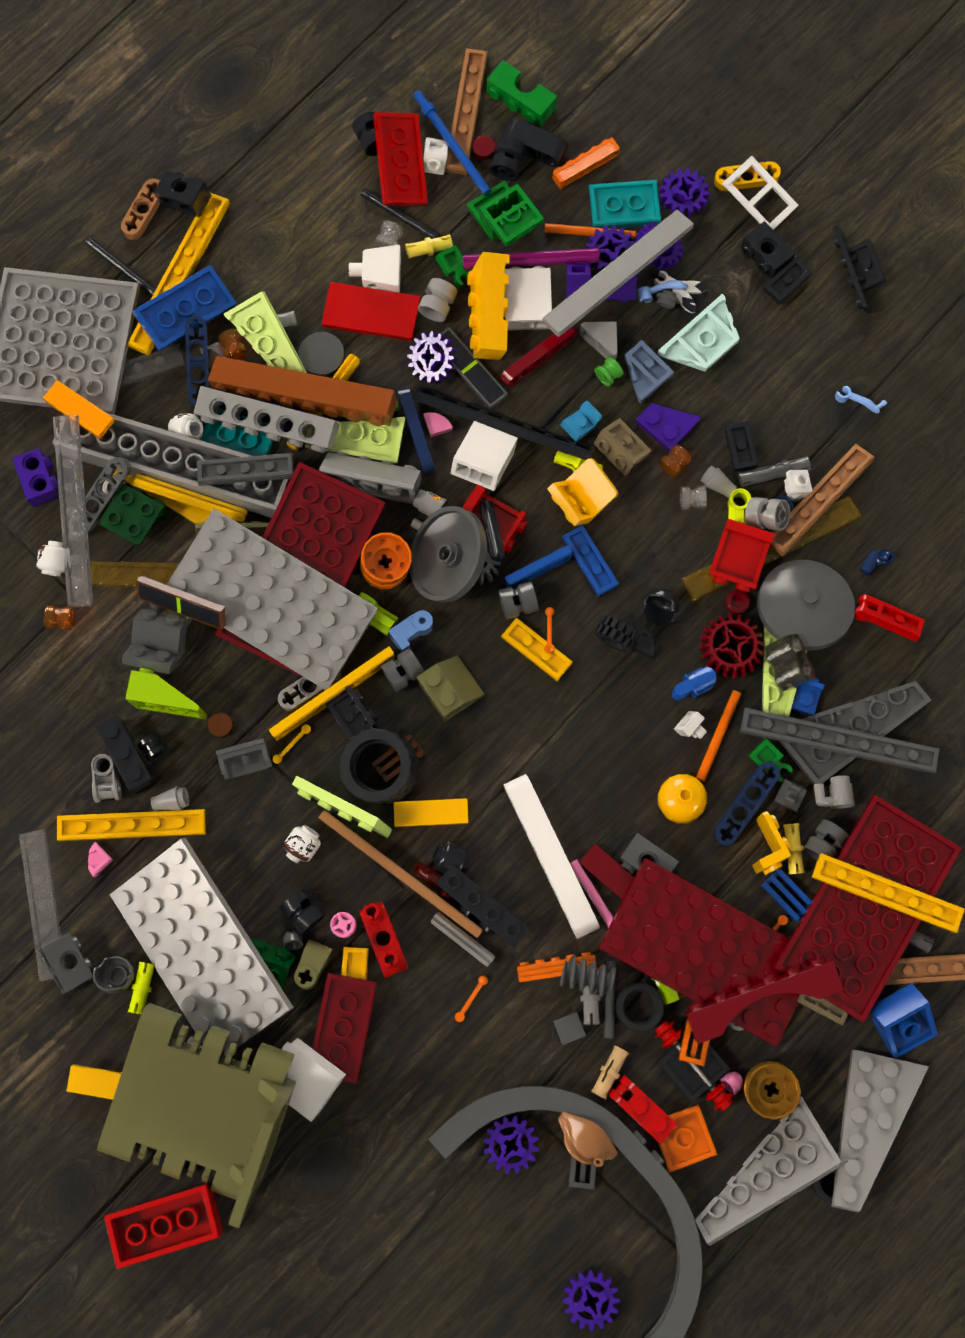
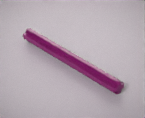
M598 248L500 253L510 254L509 264H506L505 267L596 263L600 261V251ZM481 254L464 255V269H473Z

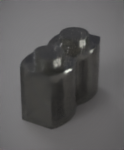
M798 634L786 635L765 646L766 660L774 668L775 682L782 691L793 690L815 679L814 669L806 657L805 647Z

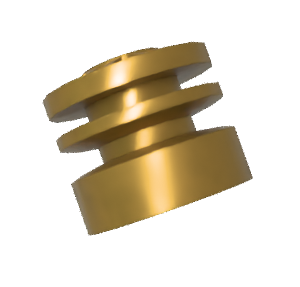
M774 1061L759 1062L745 1076L743 1086L745 1098L753 1111L763 1118L773 1120L785 1118L797 1107L801 1094L799 1081L793 1072L783 1064ZM775 1082L774 1086L777 1088V1092H771L770 1095H767V1090L764 1086Z

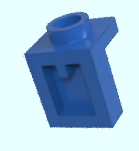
M806 676L805 678H800L791 710L809 716L814 715L820 694L825 685L819 683V680L814 677Z

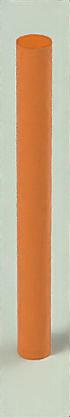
M545 223L544 233L595 236V230L598 229L603 232V228ZM624 230V235L630 233V240H635L636 231Z
M732 691L696 778L701 782L706 780L739 702L741 693L738 691Z

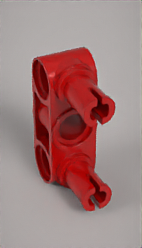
M383 901L377 904L366 905L359 913L384 977L388 978L409 969ZM383 933L389 934L390 942L385 946H380L377 941L378 937Z

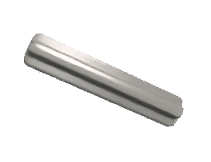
M437 912L431 919V923L485 966L488 967L495 959L491 952L441 913Z

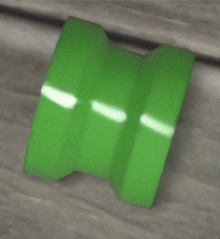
M608 357L602 366H597L594 369L598 379L607 387L613 384L615 378H620L624 374L621 366L612 357Z

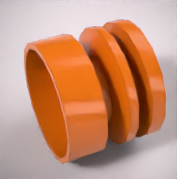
M379 533L372 536L364 544L361 552L360 572L363 579L370 586L379 590H390L399 586L405 580L412 562L411 550L407 542L393 533ZM381 560H385L386 563H389L388 568H384L383 565H380Z

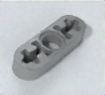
M341 672L339 673L338 677H337L336 680L334 681L333 685H334L335 683H337L338 681H340L341 676H342V673H341ZM302 677L279 693L278 702L284 710L294 711L325 690L317 685L314 692H305L303 685L308 679ZM299 687L304 698L301 699L298 695L293 698L294 703L292 705L289 703L284 704L283 702L286 701L285 696L287 694L291 697L296 695L297 691L295 688Z

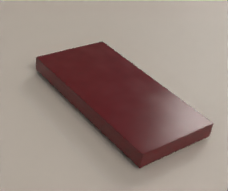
M329 972L327 974L312 1049L346 1074L342 1080L343 1082L357 1084L378 982Z

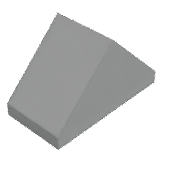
M583 322L580 325L579 335L605 359L612 357L616 360V322Z

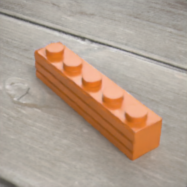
M612 137L605 139L598 146H593L588 152L581 153L576 159L569 160L562 167H557L553 171L554 182L559 189L566 187L617 157L620 147Z
M591 952L581 953V957H576L577 964H579L581 959H586V967L592 961L596 962L595 954L591 955ZM575 955L566 956L567 962ZM560 957L550 958L551 961L545 962L542 959L536 960L535 964L530 965L529 962L520 963V966H517L519 983L561 976L565 959L560 960Z

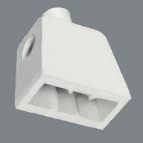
M400 245L365 249L363 251L362 263H349V277H362L363 287L400 293Z

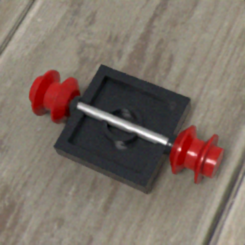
M667 1020L655 1029L658 1034L654 1038L661 1037L664 1041L662 1047L671 1046L672 1049L657 1062L691 1103L704 1091L708 1090L706 1101L713 1100L715 1102L714 1110L718 1108L721 1111L725 1110L733 1103L731 1097L734 1093L727 1094L724 1090L726 1084L716 1085L715 1082L729 1071L730 1068L710 1044L705 1066L678 1060L682 1041L678 1039L681 1037L682 1030L675 1031L672 1028L674 1021L668 1023ZM692 1032L690 1033V1038L688 1042L686 1052L687 1057L690 1056V1051L694 1038ZM703 1042L697 1046L695 1059L700 1058Z

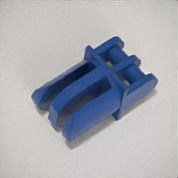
M704 667L689 674L685 673L682 678L683 682L675 686L672 698L674 700H681L691 695L694 700L697 696L709 691L716 682L715 671L712 668Z

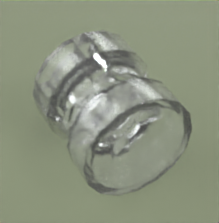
M383 221L380 228L381 234L377 236L375 245L378 248L398 245L397 240L401 238L404 231L403 228L395 222Z
M682 486L680 488L681 510H689L692 506L698 510L706 509V487L697 486L691 490L689 486Z

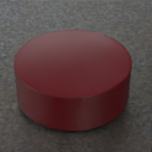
M488 136L476 138L473 142L475 157L480 160L490 159L495 153L494 140Z
M741 590L730 592L725 600L726 609L734 615L745 613L750 605L749 596Z

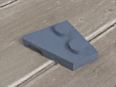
M643 340L625 354L624 359L640 404L673 376L674 371Z

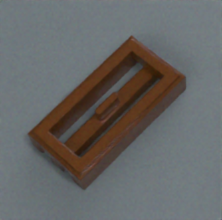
M411 734L405 737L412 744L411 746L416 749L417 757H422L425 752ZM393 747L371 763L386 783L399 775L401 769L400 765L389 775L385 774L388 769L400 761L399 755L382 768L379 766L397 752Z

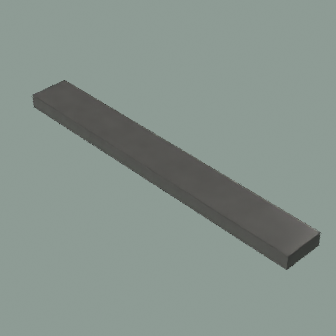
M750 708L744 709L740 733L932 774L936 773L940 751L939 748Z

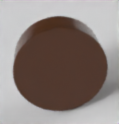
M216 713L209 719L208 728L215 737L224 738L233 731V721L227 714Z

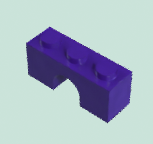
M567 264L566 299L593 278L590 274V264ZM637 274L604 301L618 300L626 302L636 300Z

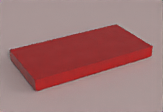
M375 112L373 117L383 205L426 206L428 198L419 114Z
M330 282L322 327L413 341L421 298L417 295Z

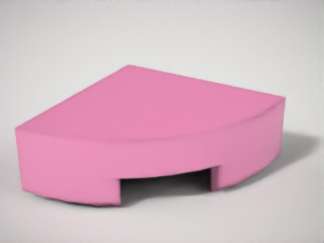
M437 413L423 414L430 437L453 431L451 423L444 416Z
M97 842L91 846L88 856V869L92 876L96 878L113 861Z

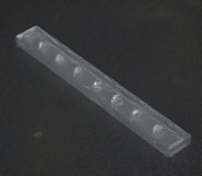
M79 416L53 417L65 559L68 608L94 606Z

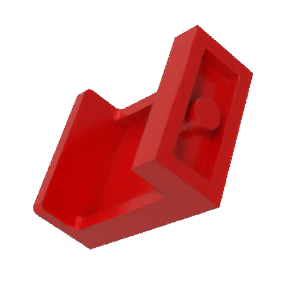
M477 484L464 504L463 509L475 514L483 525L479 504L486 499L493 502L504 553L507 552L509 554L516 542L513 539L517 533L521 534L528 523L526 521V512L522 510L519 513L486 494L485 488Z
M728 519L708 574L713 577L712 581L726 585L727 582L736 584L735 589L749 593L750 589L755 590L769 546L775 534Z

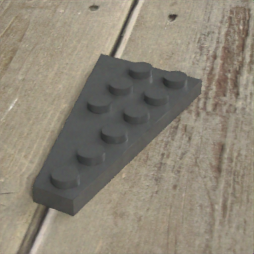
M917 681L880 694L816 713L802 720L884 737L929 703L931 699ZM779 741L813 785L822 784L856 758Z

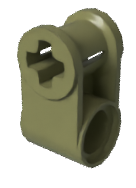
M309 939L294 974V981L300 988L310 990L317 985L323 970L329 962L333 949ZM310 971V976L313 978L312 981H307L303 984V980L300 978L301 974H307Z

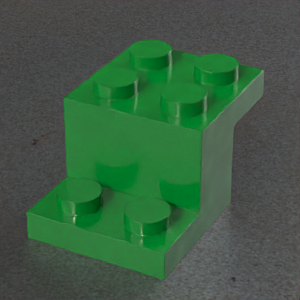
M505 180L491 188L492 191L489 195L484 196L482 194L467 204V209L491 241L495 242L500 239L506 247L544 223V217L521 187L516 184L510 188Z

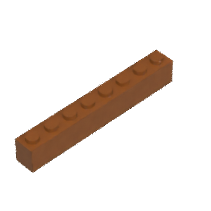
M221 356L215 357L208 378L209 384L215 390L266 403L280 404L289 409L296 407L309 413L316 411L324 413L329 417L341 416L354 422L366 421L374 426H390L398 402L394 390Z

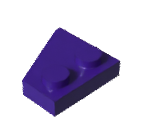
M651 403L636 419L635 423L668 452H671L700 422L701 418L693 414Z

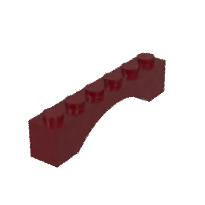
M824 956L810 960L809 966L803 968L800 965L786 969V974L779 977L776 974L763 977L761 979L762 983L752 986V983H747L737 987L738 992L729 995L727 992H722L713 996L714 1000L704 1004L703 1001H698L690 1004L689 1009L684 1012L695 1041L699 1044L723 1035L728 1024L740 1011L763 997L783 993H796L822 999L844 991L833 960L825 959Z

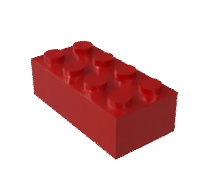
M211 1182L105 1215L104 1219L116 1269L216 1239L223 1235L224 1232L214 1193L210 1191Z

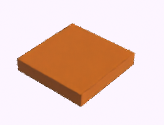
M699 1104L668 1115L678 1124V1127L662 1145L659 1142L658 1145L669 1173L717 1155Z

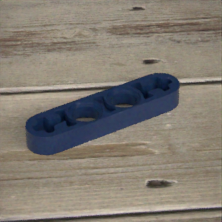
M191 316L185 325L188 400L194 408L197 400L192 399V396H195L197 391L196 387L191 388V384H205L209 388L207 326L204 319L200 316ZM194 321L198 322L199 326H202L203 329L198 331V338L203 337L204 341L198 339L189 341V337L194 338V330L189 329V326H192ZM195 344L202 346L204 350L203 355L194 357L190 353L191 346ZM194 368H201L204 371L205 376L202 380L198 381L192 378L191 371Z
M409 387L397 390L399 401L406 417L407 426L422 472L425 474L435 471Z
M763 762L755 769L714 829V837L719 843L730 845L736 841L779 779L780 770L776 764ZM763 768H773L771 770V773L774 774L773 777H767L763 782L767 784L766 788L754 782L756 777L758 780H762L764 777ZM752 786L760 789V797L756 800H750L747 796V791ZM738 806H742L746 810V817L743 820H736L733 816V811ZM729 818L733 823L738 824L739 827L736 829L732 826L729 831L732 835L731 838H724L722 840L720 830H726L730 826V823L726 822Z

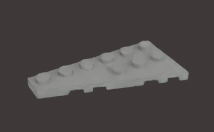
M858 1050L851 1051L838 1157L843 1166L836 1169L831 1207L860 1212L929 1066Z
M801 1096L795 1110L785 1118H781L780 1124L771 1134L764 1138L742 1164L743 1167L735 1177L732 1176L727 1182L728 1185L718 1197L715 1196L696 1218L695 1222L705 1241L711 1246L843 1166V1163Z

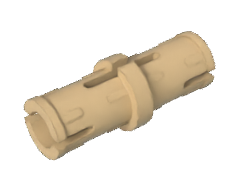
M615 1045L605 1066H601L600 1070L602 1072L594 1088L591 1090L592 1093L605 1100L615 1079H619L620 1074L618 1073L626 1057L629 1055L628 1052Z

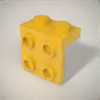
M593 458L587 459L566 481L555 482L547 488L552 495V500L561 507L566 519L574 526L589 523L618 496L617 489Z
M765 811L756 818V821L773 853L758 860L752 866L756 874L764 872L765 875H768L782 867L781 862L791 856L789 853L791 847L787 839L780 836L777 830L779 824L773 814L769 815Z

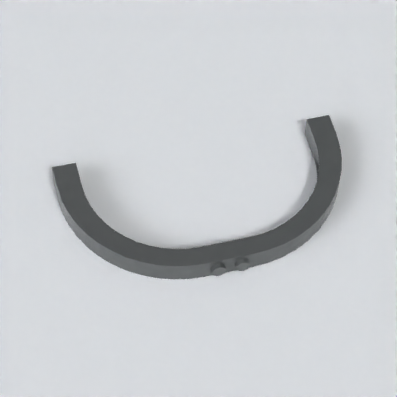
M521 1086L490 1093L473 1101L459 1110L429 1137L428 1140L446 1159L479 1128L497 1118L526 1110L566 1112L588 1119L599 1125L615 1146L656 1191L666 1208L674 1230L677 1266L673 1290L661 1317L644 1338H684L693 1319L701 1289L702 1251L699 1233L684 1195L662 1166L665 1161L655 1150L650 1153L646 1149L644 1144L647 1141L637 1130L632 1133L616 1116L604 1107L574 1092L554 1087Z

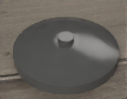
M457 506L444 507L432 513L418 529L411 546L412 562L409 569L415 588L425 598L441 603L455 601L464 596L478 580L486 559L487 539L484 527L475 514Z
M793 560L777 566L766 576L758 594V612L765 628L781 643L799 650H820L835 644L848 631L855 614L854 597L845 579L831 567L812 560Z

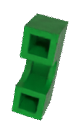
M502 60L487 79L488 94L493 99L500 100L506 104L511 111L518 112L524 116L529 123L536 124L541 128L556 109L557 95L540 84L529 93L520 92L517 88L521 85V72Z

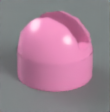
M729 1072L721 1078V1083H725V1089L735 1095L742 1088L743 1078L737 1072Z

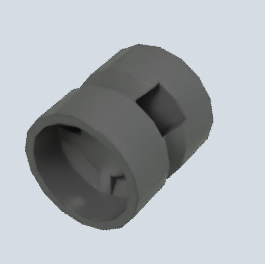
M531 581L518 584L516 589L507 587L498 590L506 620L519 617L520 612L527 615L539 611ZM518 596L520 604L518 606L514 605L513 597Z
M410 648L398 654L397 660L390 659L380 665L384 675L396 692L408 686L409 680L416 681L417 676L424 672ZM399 666H401L403 671L405 672V675L402 677L396 670V668Z
M822 819L815 829L816 836H811L803 848L815 860H818L821 853L836 859L838 856L837 849L843 848L849 835L836 824Z

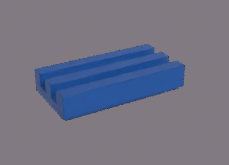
M780 868L761 884L762 888L795 922L804 915L811 903V900ZM777 876L806 904L804 907L776 879ZM771 882H772V883L787 897V899L799 910V912H798L797 914H796V913L791 909V907L769 886V884H770Z

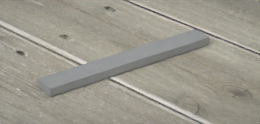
M677 209L544 316L542 322L560 337L693 229L694 223Z

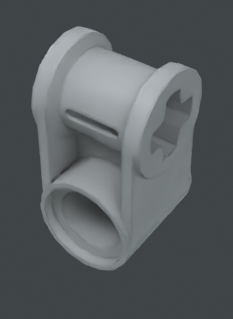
M106 754L97 755L91 763L94 802L98 803L100 800L111 798L121 800L122 791L119 771L113 759ZM108 760L110 768L106 772H101V763Z

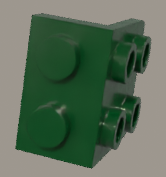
M123 484L102 516L100 524L109 531L139 546L143 543L157 518L165 522L169 512L165 508L166 504L155 497L151 499L145 496L146 493L134 486L131 488Z
M250 938L284 991L287 976L296 961L297 954L290 952L287 948L267 944L264 940Z

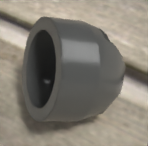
M293 929L292 932L288 930L283 937V947L290 951L301 949L303 947L302 935L296 929Z

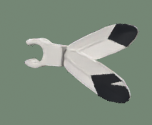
M659 271L658 276L663 277L665 281L655 279L654 284L658 285L675 279L668 276L665 271ZM683 281V284H688V289H672V292L676 294L680 305L686 311L695 313L696 305L689 294L706 292L708 286L700 281Z

